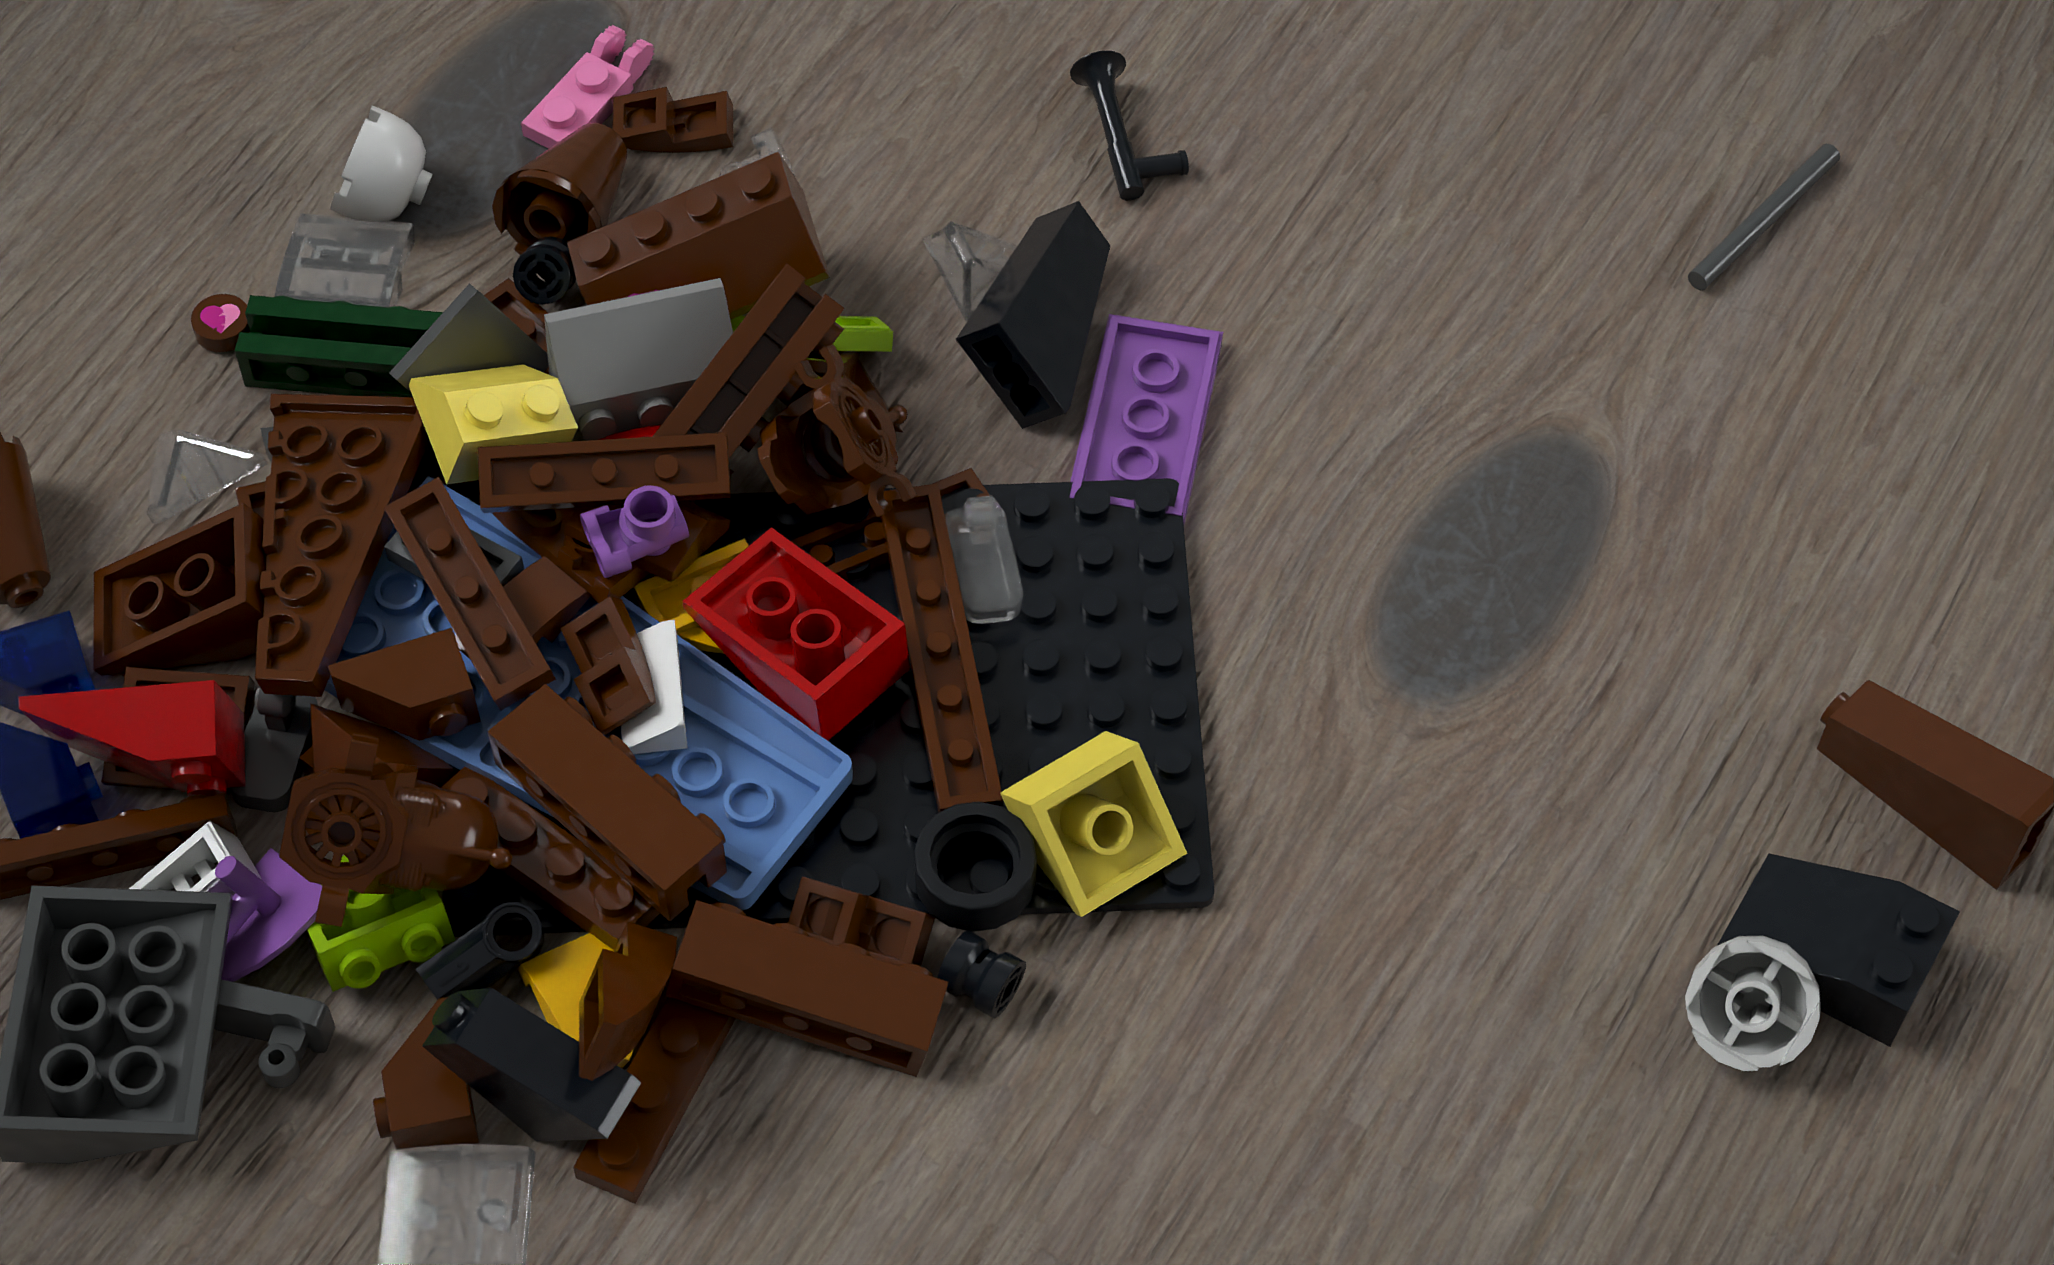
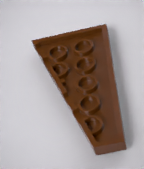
M271 394L270 410L274 415L273 431L268 433V450L272 455L271 474L266 477L262 547L267 557L266 571L261 572L260 590L264 596L263 617L258 620L255 679L264 694L322 697L331 676L328 665L336 663L394 526L384 507L408 493L430 441L413 397Z

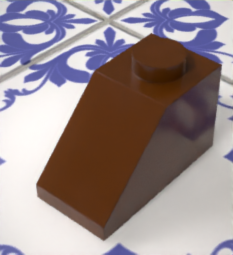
M452 628L328 665L342 710L421 741L434 736H450L460 732L466 726L481 722L474 691Z
M448 997L437 1000L381 1071L385 1097L373 1099L377 1128L380 1138L392 1136L400 1160L480 1143L470 1086L422 1047L434 1028L432 1018L436 1010Z

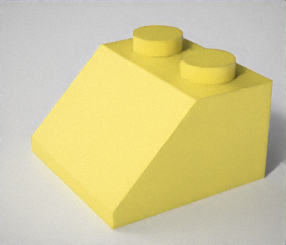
M523 364L411 378L409 383L410 391L446 485L479 480L478 447L572 442L578 429L558 378Z
M1107 731L1000 792L1008 811L1019 817L1033 836L1037 864L1075 914L1083 917L1187 854L1139 743Z

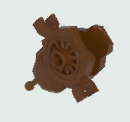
M834 344L819 350L827 363V372L823 377L815 374L808 360L794 365L802 382L806 386L815 389L792 402L760 430L762 446L757 448L759 460L778 495L788 505L795 503L807 515L851 504L868 494L871 507L876 516L880 517L891 511L889 504L884 498V489L887 485H891L899 491L903 502L918 496L909 479L903 474L896 473L897 469L895 466L898 462V455L895 450L897 436L893 424H903L907 419L908 413L899 404L892 405L887 412L874 398L866 396L858 385L850 384L845 376L841 377L844 369L842 358ZM802 437H803V443H804V448H805L807 463H806V461H805V458H804V455H803V452H802V449H801V446H802ZM808 464H809L819 475H816V474L814 473V471L808 466Z
M353 733L345 769L332 767L294 781L279 858L309 882L322 884L315 922L342 927L350 889L361 894H393L394 888L414 892L422 888L441 891L458 890L477 881L487 871L490 864L498 870L509 867L512 862V855L509 850L503 847L497 848L498 828L491 808L480 798L441 789L432 783L417 780L418 766L375 762L379 738ZM323 842L317 850L311 846ZM329 851L333 852L332 860L324 858ZM343 854L348 858L349 862H341Z

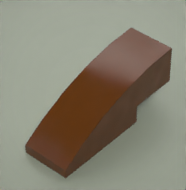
M627 921L615 951L602 949L579 1002V1077L593 1081L613 1069L632 1052L644 1034L669 979L676 958V936Z

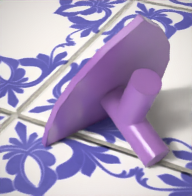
M272 848L255 865L261 879L234 856H227L222 859L215 869V876L235 892L232 902L222 980L234 982L263 967L290 947L315 922L322 885L306 880L279 858V853Z

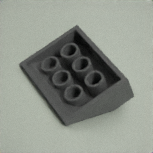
M31 886L0 1056V1157L2 1162L73 1164L198 1140L233 902L231 893Z

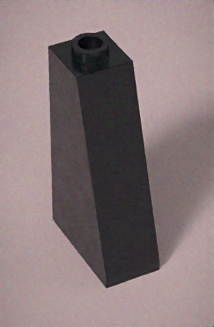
M1079 201L1037 217L956 338L957 342L1022 429L1066 414L1071 406L1111 246Z

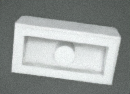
M674 619L660 622L637 633L651 674L656 703L621 725L622 741L630 748L633 754L687 749L679 649Z

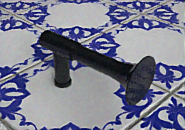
M1115 51L1089 53L1073 64L1070 76L1076 84L1088 86L1094 95L1108 143L1107 150L1120 198L1131 201L1141 197L1144 193L1141 179L1174 174L1188 175L1189 163L1185 150H1179L1177 153L1135 158L1132 144L1128 140L1115 90L1116 78L1123 73L1126 67L1125 57Z

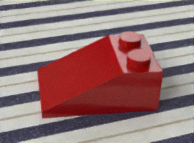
M772 527L682 601L684 610L763 696L827 741L910 670L905 623Z
M215 680L19 697V710L55 742L181 792H187L189 797L194 795L212 796L221 793L226 795V788L245 786L244 713Z

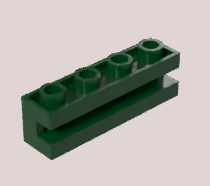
M250 295L245 312L250 333H239L235 354L246 387L345 396L413 397L412 393L389 373L443 312L412 310L402 306L378 307L355 305L345 301L322 302L299 300L288 296L266 297Z

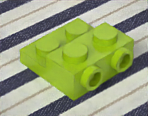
M344 855L341 862H349V860ZM394 888L393 894H361L350 889L342 927L314 922L306 930L315 955L333 992L346 986L356 989L368 987L379 978L382 971L408 960L417 963L426 962L439 953L444 945L455 941L447 913L437 890L422 888L416 892Z

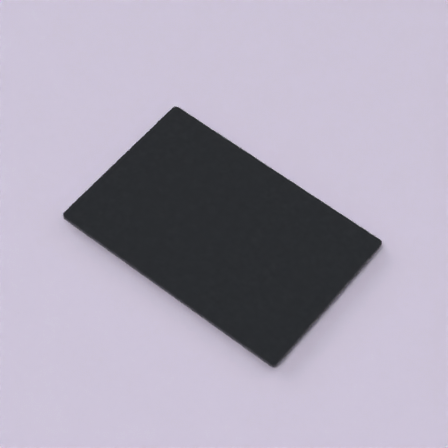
M1171 478L1144 479L1139 481H1082L1081 488L1077 490L1074 498H1069L1073 482L983 485L998 506L999 517L949 538L1001 790L1004 791L1105 731L1138 742L1187 854L1091 912L1204 908L1209 906L1214 899V879L1183 512L1182 516L1165 514L1169 506H1175L1179 483ZM967 486L942 495L941 500L944 514L952 511L956 514L981 504L976 495L984 492L974 488L968 489ZM885 488L884 491L893 490L896 488ZM777 492L731 494V498L697 500L694 503L731 520L729 530L701 556L744 538L748 545H751L771 527L791 541L838 521L845 524H856L863 521L869 515L870 508H872L868 500V494L851 504L808 515L795 503L788 505ZM1110 496L1134 500L1135 509L1110 505ZM865 528L824 544L831 547L833 554L835 553V563L868 550L862 545V543H865ZM798 546L799 548H801L802 550H804L806 553L809 554L810 550H809V551H806L804 548ZM869 562L846 572L848 577L846 581L901 620L890 562L870 570ZM651 573L649 576H647V577H646L644 580H642V581H645V580H647V579H649V578H652V577H654V576H656V575H654V574ZM632 588L623 596L639 607L634 598ZM701 651L758 691L725 654ZM910 669L828 740V742L851 758L853 780L750 908L742 910L746 916L772 925L788 923L802 876L929 913L917 894L913 853L920 831L938 813ZM450 765L454 768L455 774L460 771V769ZM1003 801V808H1005L1006 810H1008L1007 807H1006V805H1005V803H1004V801ZM532 807L533 809L544 815L546 818L557 824L559 827L570 833L572 836H574L556 818ZM980 839L961 841L947 848L940 855L937 863L938 876L941 881L955 891L968 894L988 893L1005 885L1011 878L1014 869L1012 856L1007 850L996 843ZM491 864L477 881L458 890L443 891L442 902L454 937H461L485 920L495 907L507 902H519L529 906L538 915L544 928V933L587 932L505 873L493 868ZM1037 864V881L1031 901L1019 915L1075 913ZM689 887L687 889L689 901L687 908L672 921H668L660 913L646 927L650 929L687 928L696 900L708 904L719 901ZM511 917L504 920L498 926L496 935L532 934V926L525 919Z

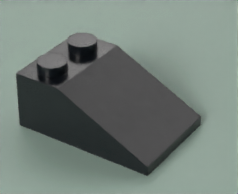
M1769 853L1717 945L1738 936H1766L1788 944L1807 961L1819 985L1821 1012L1891 1047L1960 911L1900 881Z

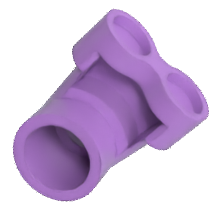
M642 486L633 490L627 496L623 508L610 511L609 507L605 505L580 514L583 530L594 551L604 578L631 570V562L647 555H661L672 544L689 537L687 523L675 496L670 495L665 489L658 486Z

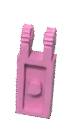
M614 25L609 26L605 29L604 33H601L595 39L591 53L586 52L521 122L523 136L549 149L585 124H602L613 112V97L630 94L633 90V84L643 74V71L647 70V67L650 66L654 55L653 45L643 39H637L632 47H629L624 52L619 67H616L611 63L622 52V48L625 46L626 34L624 30Z

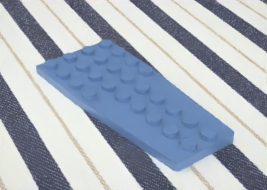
M428 476L419 487L432 481L434 478ZM445 486L468 528L521 556L524 570L542 558L509 531L492 513H483L478 504ZM393 526L388 541L397 532L395 526ZM385 548L336 663L452 628L426 581L389 561ZM624 596L620 598L627 609L636 633L660 623ZM590 597L571 621L598 603ZM561 632L552 643L542 636L536 645L556 680L547 685L563 700L568 696L576 699L590 715L574 682V678L582 673L563 633ZM677 635L687 749L634 754L637 765L649 776L652 777L657 773L668 780L677 791L681 804L695 816L699 813L707 815L724 834L726 842L723 845L727 873L709 888L699 880L690 887L721 903H727L741 910H746L755 903L853 780L852 761L843 751ZM460 651L474 691L481 722L466 726L460 732L450 736H434L421 741L399 732L397 733L460 770L465 766L493 780L523 802L552 816L495 764L487 732L533 693L500 711L472 661ZM330 676L325 691L338 698ZM621 725L604 736L608 738L610 735H615L622 740Z

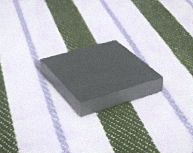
M469 283L389 374L410 391L409 383L411 378L522 364L544 372L549 366L547 352Z

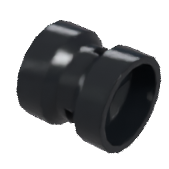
M553 236L540 238L519 256L514 265L513 280L516 289L522 297L532 303L550 304L563 297L568 289L574 285L577 279L567 241Z
M967 930L957 938L948 951L937 978L948 982L946 992L955 997L963 994L974 1000L975 1008L995 1019L1007 1008L1017 992L1026 970V962L1009 952L997 954L989 949L987 940Z

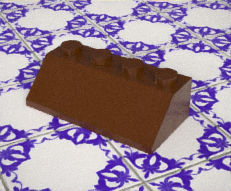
M779 151L567 242L578 287L587 305L626 298L633 293L642 294L654 290H664L721 278L730 319L732 320L748 313L786 264L806 278L804 283L809 287L830 278L803 189Z

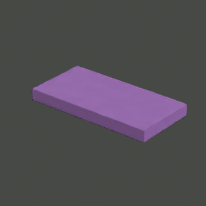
M1109 314L1070 481L1073 484L1069 498H1074L1077 490L1081 488L1082 481H1139L1144 479L1171 478L1179 483L1175 506H1169L1165 514L1182 516L1183 512V524L1185 525L1222 347L1223 332ZM1110 496V505L1135 509L1134 500Z

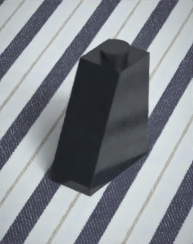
M493 988L457 991V993L445 999L436 1010L432 1018L434 1028L422 1045V1047L536 1142L608 1139L641 1084L632 1074L617 1065L593 1081L579 1077V1042Z

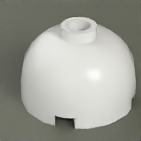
M372 105L369 118L365 119L341 176L344 182L339 193L335 192L330 210L366 223H384L399 217L409 201L418 205L421 204L433 174L423 170L426 150L420 135L409 123L394 114Z
M1738 936L1712 948L1695 966L1685 995L1688 1020L1698 1045L1716 1061L1741 1071H1758L1761 1067H1772L1779 1063L1781 1066L1793 1061L1812 1041L1821 1014L1819 985L1807 961L1788 944L1766 936Z

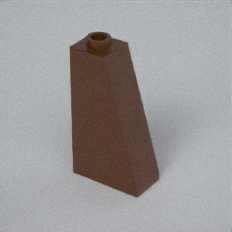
M1867 680L1851 696L1845 692L1840 693L1821 716L1820 721L1826 726L1817 747L1818 751L1996 890L2035 852L2054 816L2053 777L1870 680Z

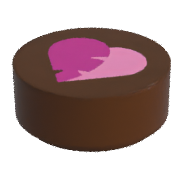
M230 294L213 295L198 303L191 315V324L197 342L203 348L213 352L235 350L239 333H250L245 315L247 304L239 297Z

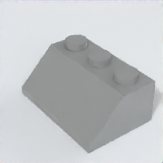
M721 278L544 314L549 375L558 378L578 427L572 442L598 440L631 429L663 424L733 333Z

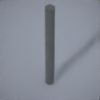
M1828 143L1823 144L1688 274V280L1691 285L1698 290H1705L1840 160V153L1837 148Z

